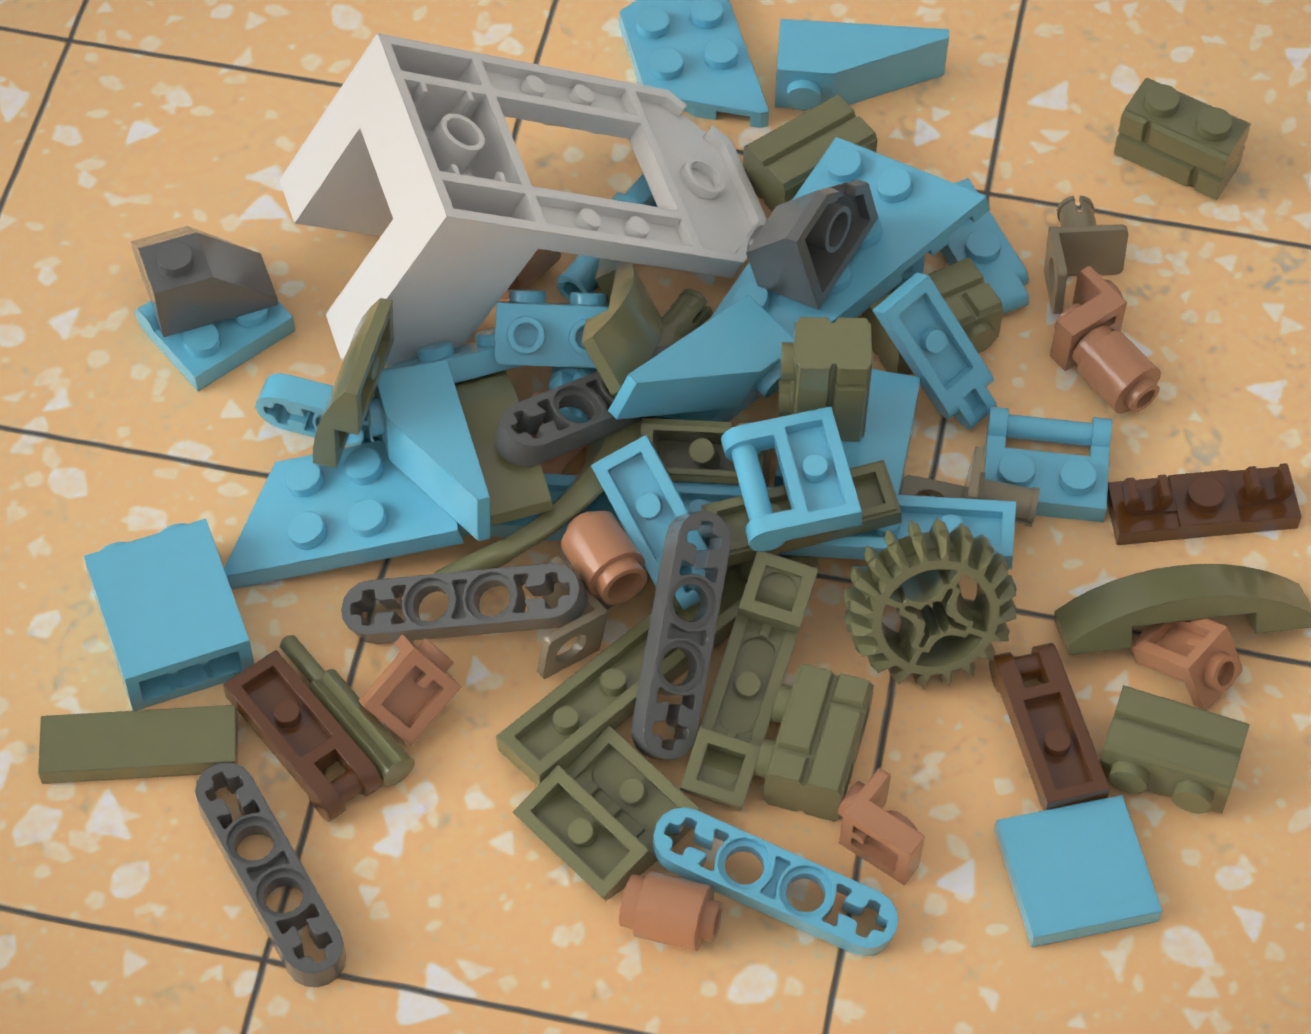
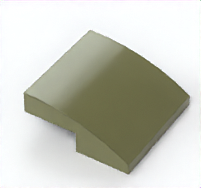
M384 298L377 300L363 315L355 329L315 434L313 445V463L337 468L349 434L359 435L394 342L393 300Z
M609 725L565 771L557 765L513 813L599 896L607 901L626 887L632 874L641 876L658 861L654 855L653 837L656 824L663 814L672 809L682 807L702 811ZM683 827L678 835L669 832L666 834L673 840L672 848L691 828Z

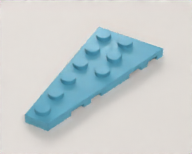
M836 137L793 199L817 190L859 179L869 183L878 219L819 310L757 286L750 263H748L710 319L747 294L793 338L795 322L798 321L799 317H828L831 323H835L837 318H857L870 308L871 304L881 299L902 282V273L927 252L934 256L950 243L948 235L968 219L976 222L990 210L987 196ZM757 394L738 408L658 415L653 418L729 422L759 397Z

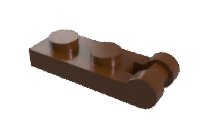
M1054 643L1033 646L1031 654L1013 657L1011 652L994 655V661L989 660L992 682L996 691L1001 694L1043 811L1108 798L1110 792L1109 784ZM1037 678L1040 683H1043L1025 688L1023 681Z
M277 650L223 684L226 698L232 705H236L240 715L305 791L317 812L327 822L332 821L345 812V803L361 793L363 796H368L383 786L382 778L370 759ZM338 761L345 772L329 782L321 771Z

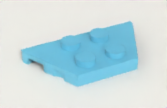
M636 0L619 11V27L638 84L669 90L687 104L683 111L692 114L694 117L716 120L718 112L750 117V126L768 127L769 110L729 0Z
M381 440L344 448L337 468L313 463V454L275 462L224 570L231 589L462 544L464 543V535L457 521L389 460L384 441Z

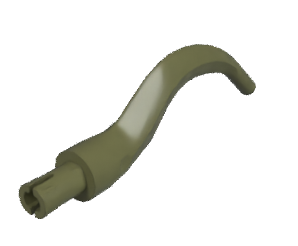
M685 289L678 296V299L662 317L663 330L656 348L673 345L703 325L713 315L711 306H705L708 301L701 293L692 289ZM618 392L612 394L611 396L615 398ZM642 420L614 434L587 444L585 464L570 486L552 503L553 510L541 513L526 526L507 538L485 546L435 571L434 574L499 568L561 529L604 492L591 465L639 439L641 436Z

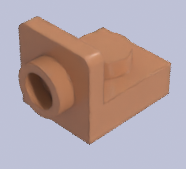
M1087 266L1078 272L1072 301L1073 305L1065 309L1055 322L1050 357L1064 371L1076 365L1072 359L1073 351L1082 338L1090 331L1103 325L1108 326L1112 331H1121L1127 301L1124 300L1122 293L1113 282L1104 280L1091 266Z
M1207 618L1151 624L1132 643L1131 650L1138 664L1185 682L1193 705L1203 710H1208L1234 684L1236 678L1242 672V664L1228 627Z
M402 634L394 643L401 652L358 701L365 709L411 746L461 689V686L447 672L454 662L427 638H424L416 646Z
M878 768L866 785L857 781L844 796L838 809V814L843 817L839 844L905 886L919 867L925 836L918 832L916 826L903 814L893 810L885 811L882 809L887 802L891 774Z

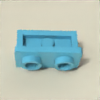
M509 290V301H498L496 303L495 362L500 365L596 368L581 341L586 320L608 310L609 305H606L607 293L570 292V303H546V291Z

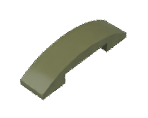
M600 259L595 280L602 293H607L606 300L609 303L608 310L586 320L581 342L612 395L619 392L628 374L650 359L661 338L663 322L633 265L629 262Z
M506 370L454 383L490 496V521L492 526L553 510L552 499L541 463L529 467L515 465L499 455L494 446V436L504 410L519 402Z
M757 551L712 693L688 761L680 791L742 811L759 751L772 717L776 696L789 664L819 570L818 568L764 551Z
M1228 564L1177 565L1132 574L1091 589L1055 610L1054 623L1068 654L1076 655L1132 648L1133 626L1245 614L1255 634L1311 628V603L1299 583L1265 570Z

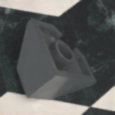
M857 179L817 190L776 206L766 223L754 230L747 246L746 255L757 286L819 310L878 219L869 183Z
M190 226L131 241L132 250L163 338L279 305L261 253Z

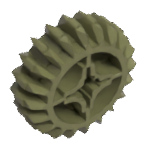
M938 518L934 521L929 532L922 533L919 524L911 520L908 527V536L898 539L897 535L886 530L884 539L887 547L881 551L866 546L864 556L868 566H851L850 577L854 586L844 589L843 599L848 609L845 611L844 620L848 632L854 635L852 640L858 653H861L862 657H868L870 666L877 673L888 669L891 678L896 680L898 684L913 674L915 683L919 684L923 689L931 675H939L941 681L950 686L951 672L962 668L964 672L974 677L975 665L973 661L976 658L981 657L994 661L995 649L991 642L1009 641L1008 635L1010 631L1006 622L1017 619V608L1012 599L1017 596V588L1012 576L1008 575L1009 566L1004 556L999 554L998 551L994 552L991 541L984 537L983 534L974 538L969 527L964 526L962 522L949 533L945 522L940 521ZM963 574L977 582V593L973 603L965 601L960 593L961 588L958 582ZM886 604L896 607L898 615H900L903 625L899 632L893 631L882 622Z

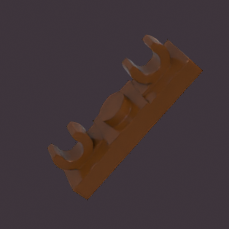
M1287 463L1280 464L1279 467L1256 469V466H1250L1246 470H1218L1168 475V477L1164 474L1158 475L1157 478L1135 480L1134 477L1126 478L1124 481L1108 482L1107 506L1117 545L1296 529L1302 518L1293 479Z

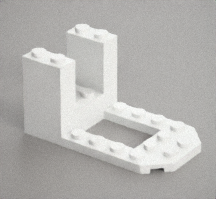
M381 33L375 35L279 179L294 224L381 236L330 307L326 317L340 358L343 361L355 329L367 310L380 298L393 300L394 342L385 366L388 367L397 362L417 358V349L427 344L452 341L454 348L466 345L538 249L732 278L747 260L746 251L752 233L758 226L764 225L767 218L732 140L713 125L706 133L682 114L687 104L669 90ZM505 117L629 139L657 207L532 186Z

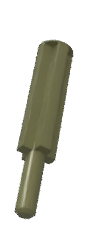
M295 635L284 637L280 643L281 650L310 682L308 688L370 759L379 772L383 784L390 787L405 779L414 768L415 760L406 753L381 722L358 701L360 698L335 669L325 671Z

